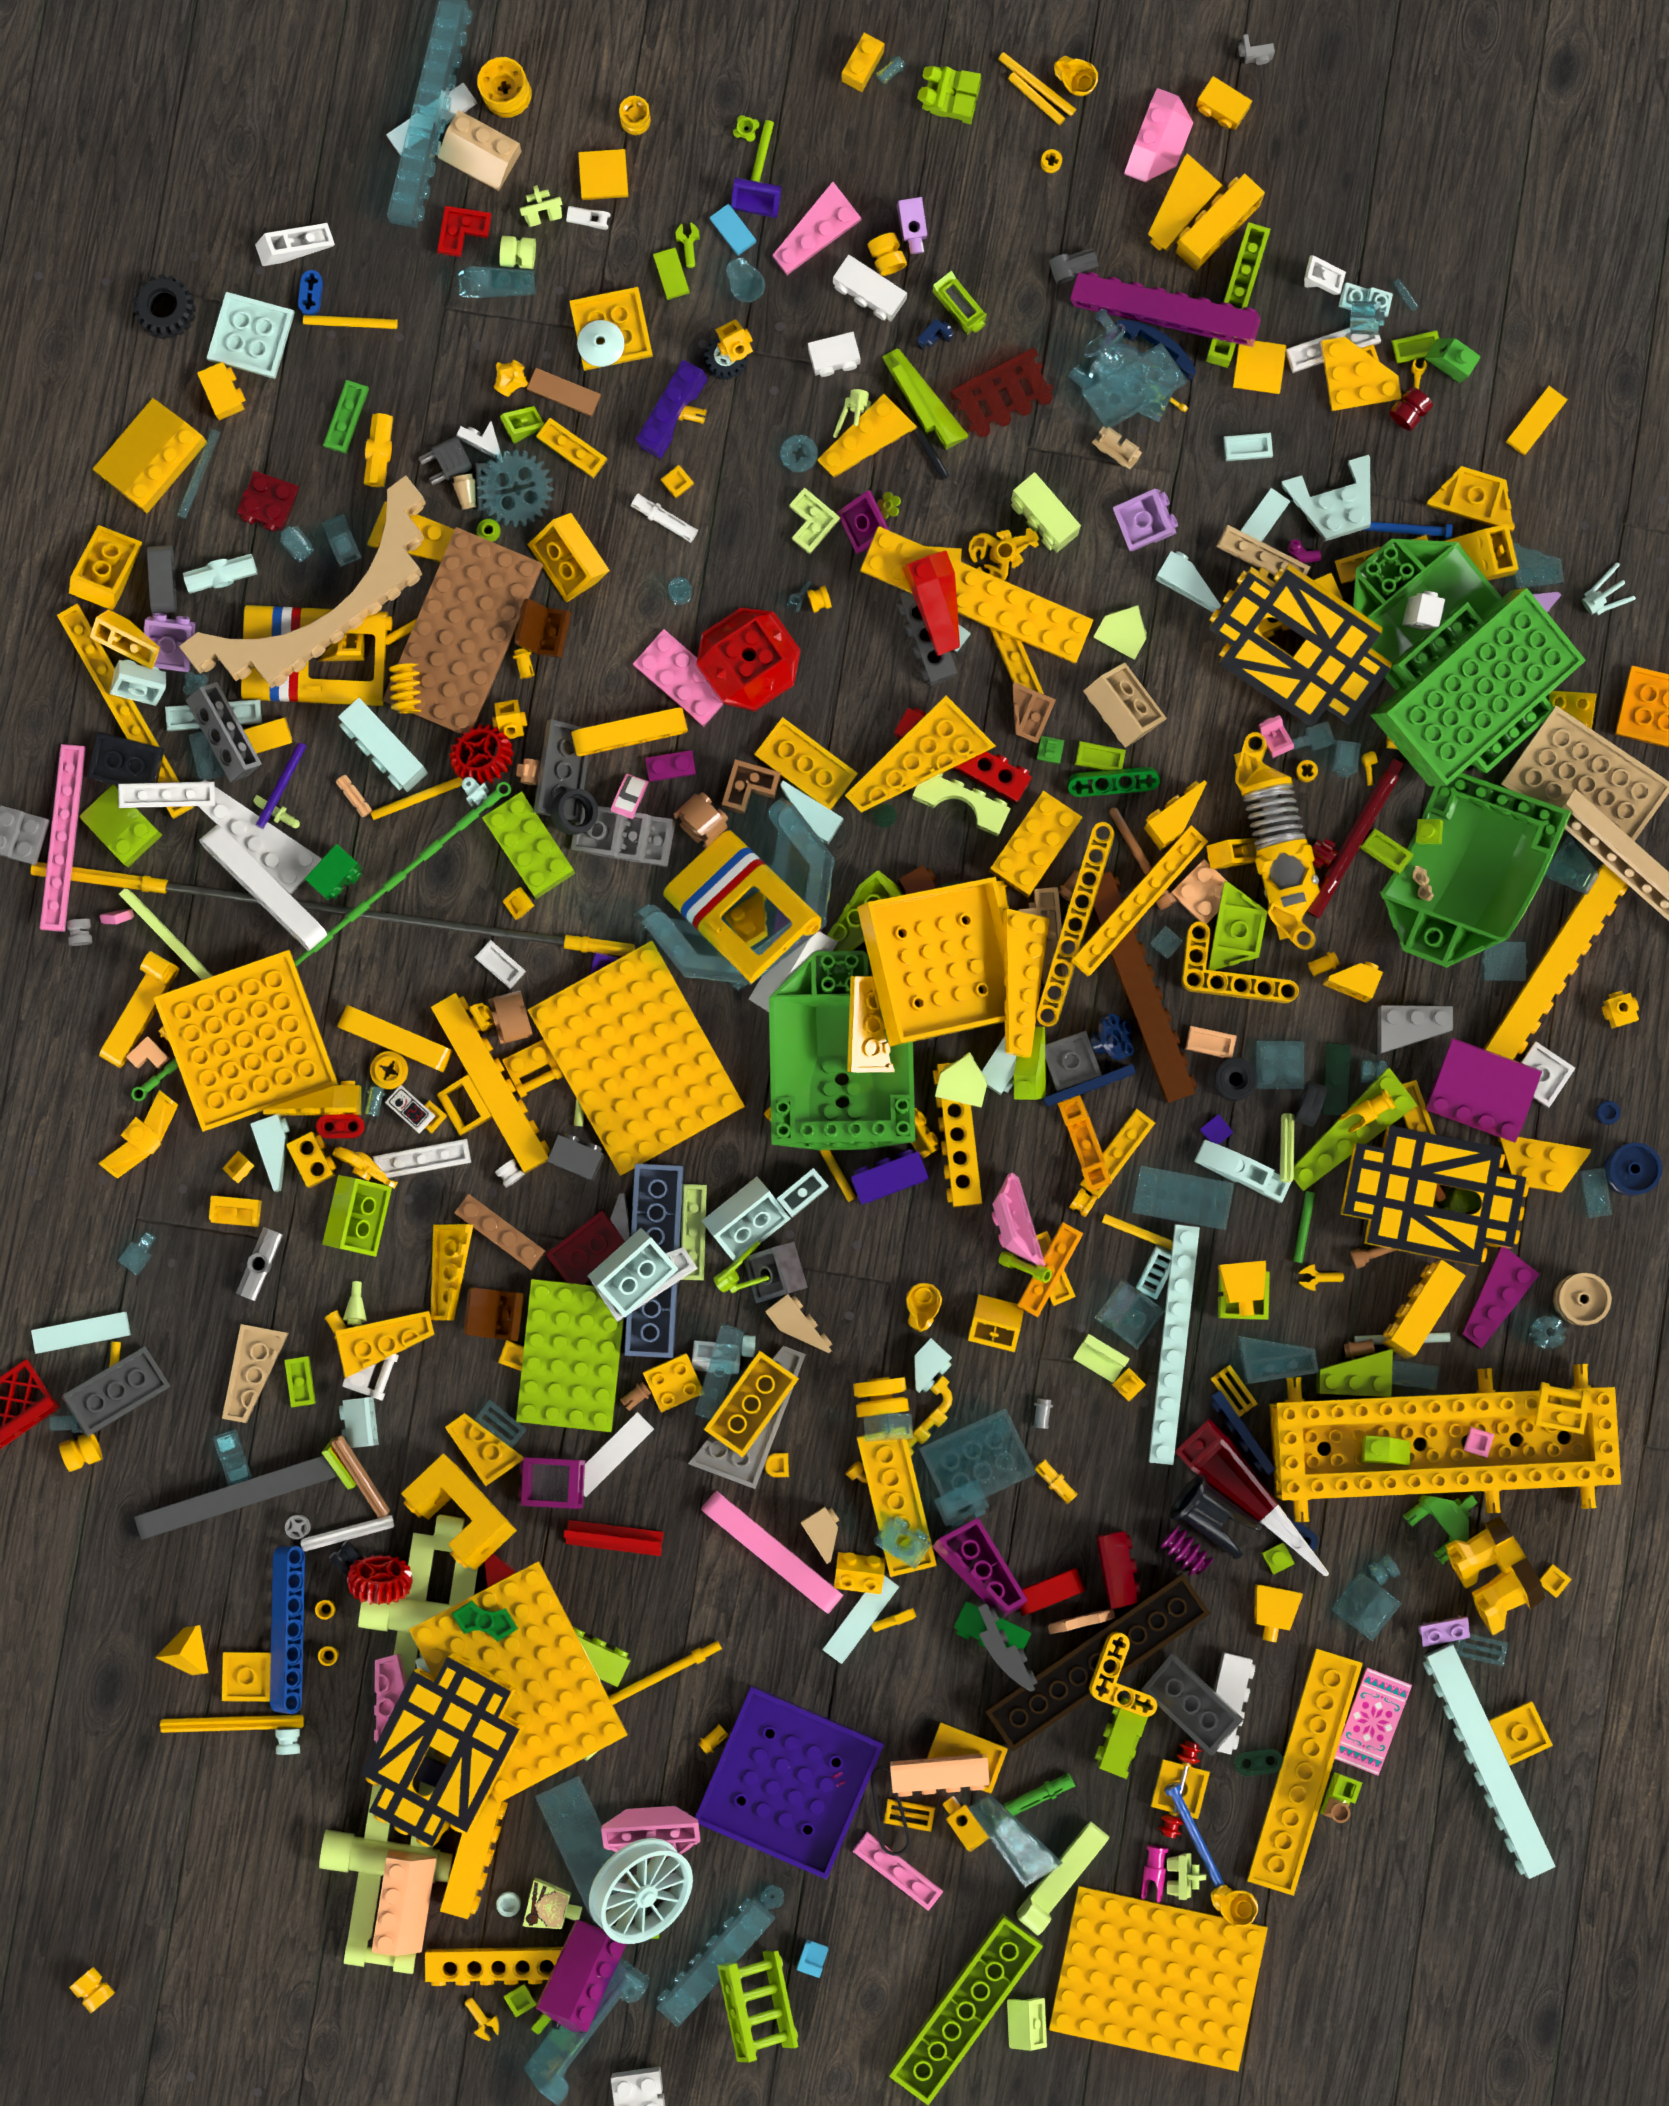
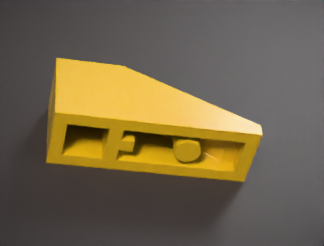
M109 609L96 617L89 637L150 669L154 667L160 647L130 620Z

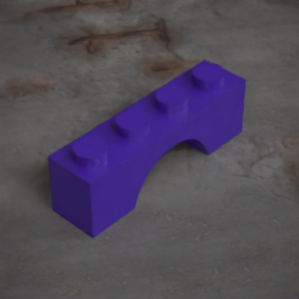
M682 360L636 438L641 449L660 459L662 458L673 439L674 427L681 412L690 401L697 399L708 380L702 369Z

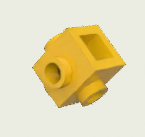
M737 319L715 329L720 340L717 343L718 348L723 356L727 355L731 362L741 360L747 354L753 352L750 343L753 342L752 337L747 329L744 330Z
M518 699L494 703L496 717H492L493 727H498L499 733L504 732L508 739L524 736L523 726H527L525 712H520Z
M1623 991L1609 994L1610 999L1603 1002V1015L1606 1020H1609L1612 1029L1639 1020L1636 1012L1639 1011V1006L1636 998H1632L1631 993L1624 995Z

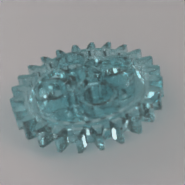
M514 450L512 456L508 451H504V458L496 454L497 462L488 460L490 468H482V471L486 474L485 477H478L480 481H483V485L477 486V489L483 490V494L479 495L478 498L485 499L486 501L481 507L490 508L487 513L488 516L496 514L494 521L498 522L503 518V525L505 526L509 524L510 520L513 527H517L518 520H520L522 526L527 525V519L534 523L535 514L540 517L543 516L540 511L541 508L549 509L545 504V500L553 499L547 495V492L554 490V488L547 486V483L553 481V478L545 477L549 469L541 470L544 462L535 463V455L527 459V451H523L520 457L518 450ZM523 467L529 472V476L525 481H522L518 475L519 470ZM500 473L506 476V483L503 486H499L496 483V477ZM535 482V486L518 489L517 494L515 492L495 494L498 490L514 487V483L515 485H524ZM529 490L535 495L534 501L530 504L525 502L524 499L525 493ZM509 496L512 500V506L506 510L502 506V499Z

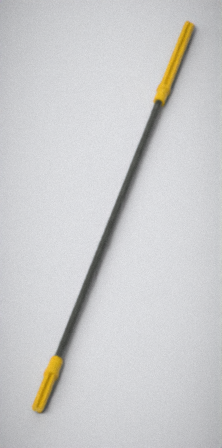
M37 862L36 866L31 865V875L46 877L47 863ZM72 867L71 881L142 890V892L166 894L167 891L260 904L251 894L168 883L166 879L152 878L146 875L137 876ZM297 901L305 910L346 916L354 909ZM366 910L359 916L360 918L563 945L564 949L577 950L583 953H594L596 951L623 957L635 950L634 944L594 939L588 936L566 935L565 937L369 910Z

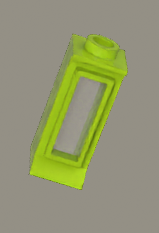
M952 271L933 285L932 292L967 335L972 331L976 333L985 326L987 314L983 312L960 284Z

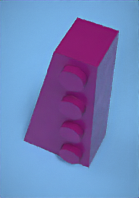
M979 1518L941 1537L932 1546L990 1608L994 1607L996 1614L1000 1618L1018 1610L1028 1601Z

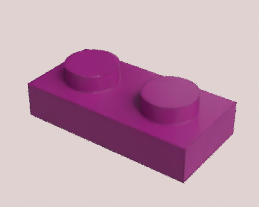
M692 750L646 758L649 782L696 775Z

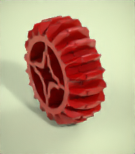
M479 723L477 729L470 726V732L462 731V738L455 737L457 744L451 745L453 752L449 755L451 767L459 778L464 780L467 777H471L477 783L479 782L480 785L486 781L493 784V778L501 779V772L508 773L506 766L512 765L511 757L514 756L512 744L504 732L499 733L498 727L493 728L488 724L484 728ZM497 747L496 755H495V757H493V755H494V753H495V750H494V749Z
M371 1554L369 1558L362 1557L361 1561L356 1560L348 1571L347 1583L349 1593L353 1594L355 1599H360L362 1603L369 1602V1605L376 1603L380 1606L383 1603L387 1605L390 1602L398 1603L399 1599H405V1596L410 1594L411 1584H413L410 1566L406 1565V1561H400L399 1557L391 1558V1555L382 1556L380 1554L379 1556H373Z

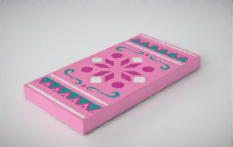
M1366 1667L1345 1722L1335 1759L1379 1776L1412 1685Z

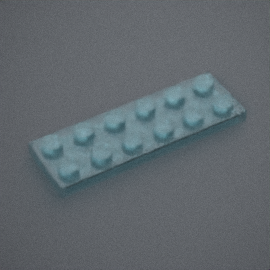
M578 1775L536 1795L535 1798L595 1927L600 1928L593 1920L589 1910V1894L599 1870L615 1852L607 1850L603 1846L602 1823ZM622 1878L619 1879L618 1882L626 1884ZM612 1890L610 1896L621 1891Z

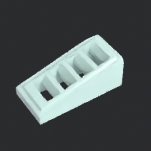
M1159 1245L1155 1246L1136 1285V1290L1157 1300L1169 1276L1172 1251ZM1158 1254L1167 1259H1170L1169 1262L1167 1263L1157 1258ZM1155 1263L1165 1268L1164 1272L1153 1267V1264ZM1149 1272L1161 1277L1160 1281L1149 1276ZM1145 1280L1156 1285V1289L1145 1285Z

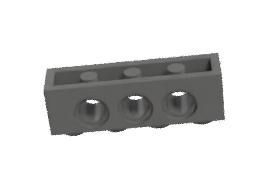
M907 591L901 593L897 606L900 614H905L908 623L904 624L908 637L913 636L915 645L912 648L916 659H921L923 667L920 668L923 680H928L930 686L957 677V670L950 652L940 655L941 660L938 663L933 664L928 661L927 656L931 653H936L931 640L926 642L921 640L919 636L921 632L927 631L923 619H915L912 616V612L918 609L913 594Z
M218 682L198 688L186 699L189 708L230 783L248 777L262 765Z

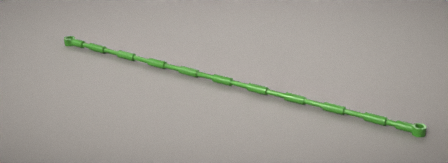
M506 782L499 783L496 790L485 798L479 807L475 810L472 809L456 823L454 828L439 840L436 839L419 854L418 858L403 870L400 869L382 884V888L346 915L347 917L333 929L327 930V936L310 951L306 950L294 960L295 965L298 966L313 952L316 953L334 938L333 936L350 921L353 922L370 908L369 905L386 891L389 892L423 860L426 861L442 848V844L478 818L484 809L490 808L500 798L508 796L511 793V786ZM502 785L508 786V792L505 794L500 793L499 789ZM176 1058L163 1067L164 1070L157 1076L151 1077L141 1087L134 1088L131 1093L132 1098L136 1101L144 1100L147 1097V1093L157 1086L163 1077L167 1074L170 1075L179 1067ZM140 1089L143 1091L142 1098L136 1097V1090Z

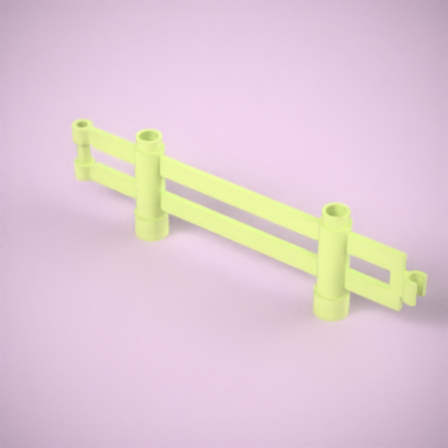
M440 1514L436 1519L434 1535L413 1533L408 1563L412 1572L411 1576H413V1584H411L410 1594H407L405 1599H399L398 1603L390 1602L389 1605L383 1603L380 1606L376 1603L369 1605L367 1601L361 1602L358 1627L386 1632L388 1629L398 1631L394 1655L401 1654L406 1682H408L413 1670H415V1660L418 1654V1647L409 1629L474 1595L478 1568L473 1570L468 1566L465 1569L456 1561L449 1604L426 1601L434 1550L453 1551L448 1543L464 1529V1518ZM430 1746L425 1756L440 1761V1758L434 1755L436 1749ZM420 1781V1795H429L434 1791L435 1787ZM380 1784L372 1786L369 1810L381 1788ZM368 1811L364 1838L357 1837L353 1833L326 1829L321 1848L320 1869L347 1873L349 1870L359 1872L344 1964L364 1967L365 1962L392 1966L394 1972L413 1974L417 1953L392 1956L372 1953V1948L368 1947V1940L372 1938L382 1875L384 1876L388 1850L437 1857L433 1883L435 1881L448 1883L453 1854L440 1852L441 1849L433 1848L430 1845L429 1847L423 1846L416 1841L414 1836L411 1837L410 1845L387 1841L390 1823H382L376 1820L374 1814Z

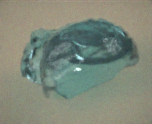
M736 258L729 261L727 264V276L735 298L746 303L759 299L765 290V279L762 274L749 265L744 258Z

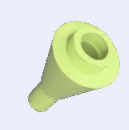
M352 1282V1293L343 1321H346L348 1326H361L362 1322L367 1321L361 1297L362 1282Z

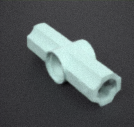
M247 554L230 560H215L208 563L206 567L185 572L183 575L188 592L194 593L211 587H226L233 584L235 580L257 575V568L252 554Z

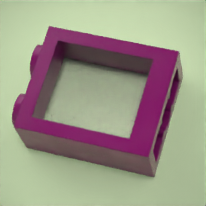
M524 1457L523 1462L520 1464V1476H523L522 1486L519 1487L518 1491L521 1506L583 1508L585 1460Z

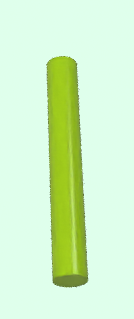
M765 120L751 181L760 182L774 122Z

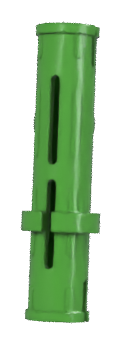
M1069 1772L1050 1782L1047 1780L1044 1782V1785L1004 1803L1010 1818L1050 1798L1053 1800L1057 1798L1056 1795L1076 1787Z

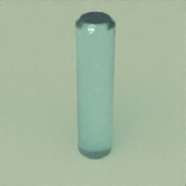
M1400 279L1394 281L1393 285L1412 311L1418 309V304Z

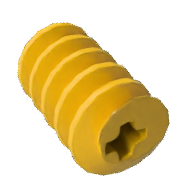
M396 664L389 668L390 672L396 673L390 677V681L397 684L392 685L390 690L397 693L390 696V698L398 702L391 705V709L398 711L397 713L421 712L420 709L414 708V705L421 703V700L415 699L414 696L421 692L413 687L420 684V681L413 679L414 676L420 674V672L413 670V667L419 664Z

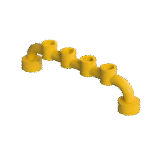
M943 1375L930 1388L935 1395L942 1394L943 1402L907 1438L911 1456L914 1453V1450L911 1448L918 1441L920 1444H923L931 1436L928 1430L934 1424L940 1427L948 1418L945 1413L952 1405L953 1398L947 1386L949 1381ZM858 1460L845 1474L852 1481L857 1478L862 1483H867L866 1474L863 1472L864 1466Z

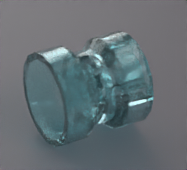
M677 577L669 583L668 593L673 603L683 605L691 599L692 589L687 579Z
M1362 1059L1361 1083L1374 1081L1387 1068V1061L1378 1060L1377 1062H1372L1370 1059Z
M1390 1554L1383 1556L1380 1562H1373L1368 1565L1373 1578L1379 1586L1385 1584L1387 1579L1391 1577L1396 1578L1401 1575Z

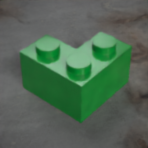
M336 844L304 879L327 900L331 897L335 899L342 892L343 888L341 886L343 884L346 886L349 883L354 884L361 877L362 873L360 871L363 868Z

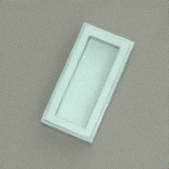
M1271 433L1224 436L1223 438L1225 461L1273 457Z

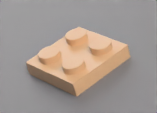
M1204 859L1171 893L1199 922L1207 924L1218 913L1223 882L1227 880L1215 869H1211L1210 864Z

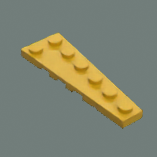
M384 502L367 545L378 549L380 547L386 524L387 502ZM418 514L409 516L421 531L424 540L421 541L422 544L417 549L409 550L407 553L410 556L441 562L455 529Z
M1011 909L1003 910V940H1005L1006 951L1004 953V963H1006V977H1004V986H1006V1000L1004 1001L1006 1014L1005 1053L1029 1058L1032 1053L1050 918Z

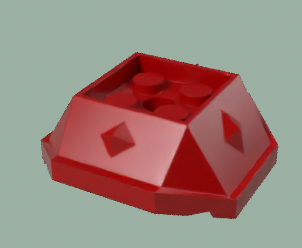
M739 608L702 633L696 666L723 704L756 712L794 686L801 650L773 611ZM751 652L754 654L755 659L753 661H746L743 659L742 654Z

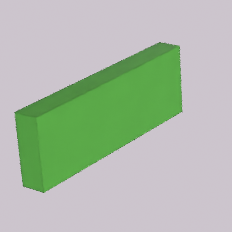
M349 380L345 381L323 444L324 447L347 454L369 387Z

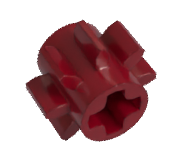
M1327 838L1324 842L1316 841L1312 847L1315 859L1312 862L1313 865L1321 868L1322 864L1329 867L1338 853L1333 849L1335 846L1334 842Z

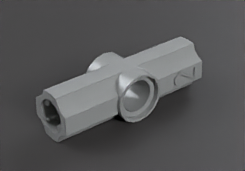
M263 1227L254 1251L248 1259L247 1268L236 1294L256 1301L265 1277L271 1269L273 1258L283 1234ZM262 1257L265 1260V1267L258 1271L254 1267V1261Z

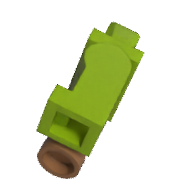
M1334 1772L1320 1814L1330 1817L1338 1823L1346 1822L1350 1817V1802L1356 1803L1362 1782Z

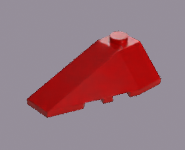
M947 551L929 555L905 565L902 569L937 656L959 648L956 578Z

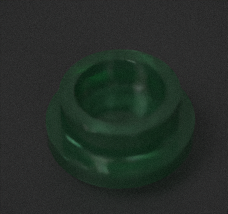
M882 804L874 810L873 819L879 827L888 828L896 822L897 813L891 805Z

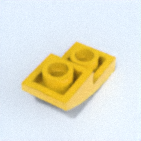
M479 1003L469 1008L481 1031H489L495 1027L492 1012L486 1005Z

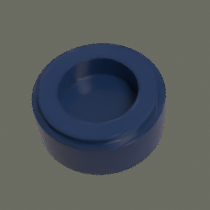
M1604 1101L1597 1106L1595 1114L1600 1123L1610 1125L1618 1121L1621 1111L1615 1102Z

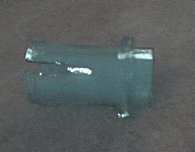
M897 55L891 57L890 62L876 73L877 78L886 85L895 75L904 71L903 68L906 64Z
M1079 365L1068 375L1069 378L1083 389V394L1087 393L1090 395L1098 387L1097 380L1088 376Z
M370 1086V1089L367 1090L369 1095L364 1114L380 1116L382 1098L386 1095L383 1093L384 1088Z

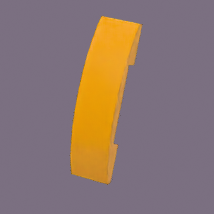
M1079 1095L1058 1103L1081 1164V1170L1089 1192L1112 1184L1100 1144L1081 1096Z

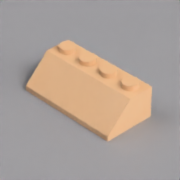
M986 1753L890 1762L893 1793H898V1797L911 1796L912 1791H922L923 1795L935 1794L936 1789H946L948 1793L961 1791L960 1787L969 1786L970 1790L985 1789L984 1785H989L988 1758Z
M388 1850L372 1953L399 1956L422 1952L437 1857Z

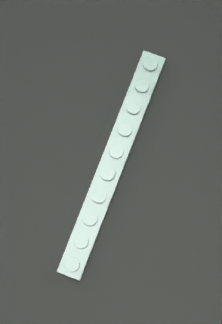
M1177 1224L1174 1227L1148 1460L1150 1463L1173 1465L1200 1227Z

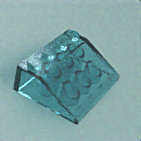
M1006 1408L919 1448L949 1515L1037 1474Z

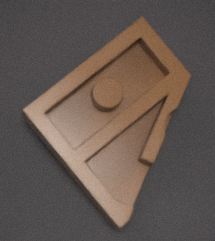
M1013 682L1015 734L1038 743L1056 699Z

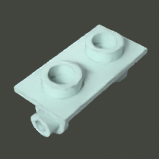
M467 777L462 781V787L468 795L466 799L471 807L474 804L480 805L488 797L486 794L489 790L485 783L480 786L471 777Z

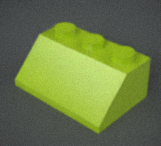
M338 1175L322 1245L376 1257L392 1188L382 1184Z

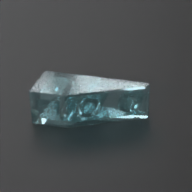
M469 266L459 273L460 296L490 298L536 294L534 271Z

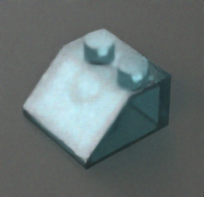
M1121 1280L1095 1316V1319L1138 1350L1165 1311L1140 1290Z
M1360 1572L1331 1610L1367 1639L1373 1641L1402 1603Z

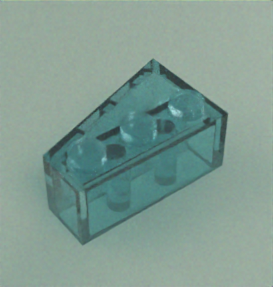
M1241 1336L1237 1337L1245 1384L1319 1373L1314 1348Z

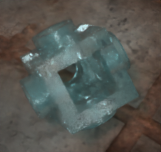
M1542 1316L1541 1318H1536L1530 1329L1532 1332L1529 1336L1534 1339L1533 1343L1543 1350H1546V1348L1554 1349L1555 1346L1559 1348L1566 1338L1564 1333L1567 1329L1562 1326L1563 1321L1556 1316ZM1548 1328H1552L1554 1330V1333L1551 1337H1549L1546 1333Z

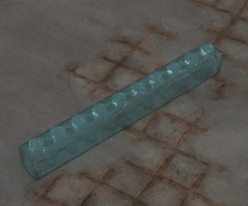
M439 0L387 212L390 223L418 228L419 221H423L425 214L423 203L424 199L429 197L430 185L428 183L430 177H433L436 165L433 162L435 155H439L441 148L439 137L440 133H444L446 128L444 116L445 112H449L451 107V97L449 95L451 89L454 90L456 87L457 76H455L456 68L461 66L462 54H460V51L467 41V32L465 30L467 24L470 25L472 21V10L469 8L468 1Z

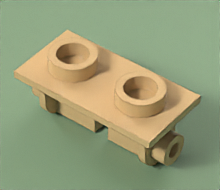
M1103 426L1098 433L1099 435L1092 442L1101 452L1107 453L1117 460L1120 465L1128 469L1135 465L1142 454L1139 450L1140 448L1125 439L1122 445L1118 443L1122 436L1110 427L1106 428Z

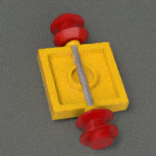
M1185 1740V1744H1179L1183 1748V1752L1177 1754V1757L1184 1761L1182 1764L1162 1759L1151 1802V1807L1169 1811V1814L1161 1816V1819L1165 1822L1164 1826L1158 1827V1829L1162 1830V1835L1176 1838V1834H1182L1178 1831V1826L1183 1825L1184 1822L1181 1818L1177 1817L1179 1816V1811L1172 1797L1166 1795L1164 1788L1173 1782H1179L1182 1787L1180 1790L1181 1796L1192 1818L1198 1819L1210 1774L1207 1770L1192 1767V1764L1200 1762L1196 1756L1197 1752L1203 1750L1199 1748L1198 1743Z

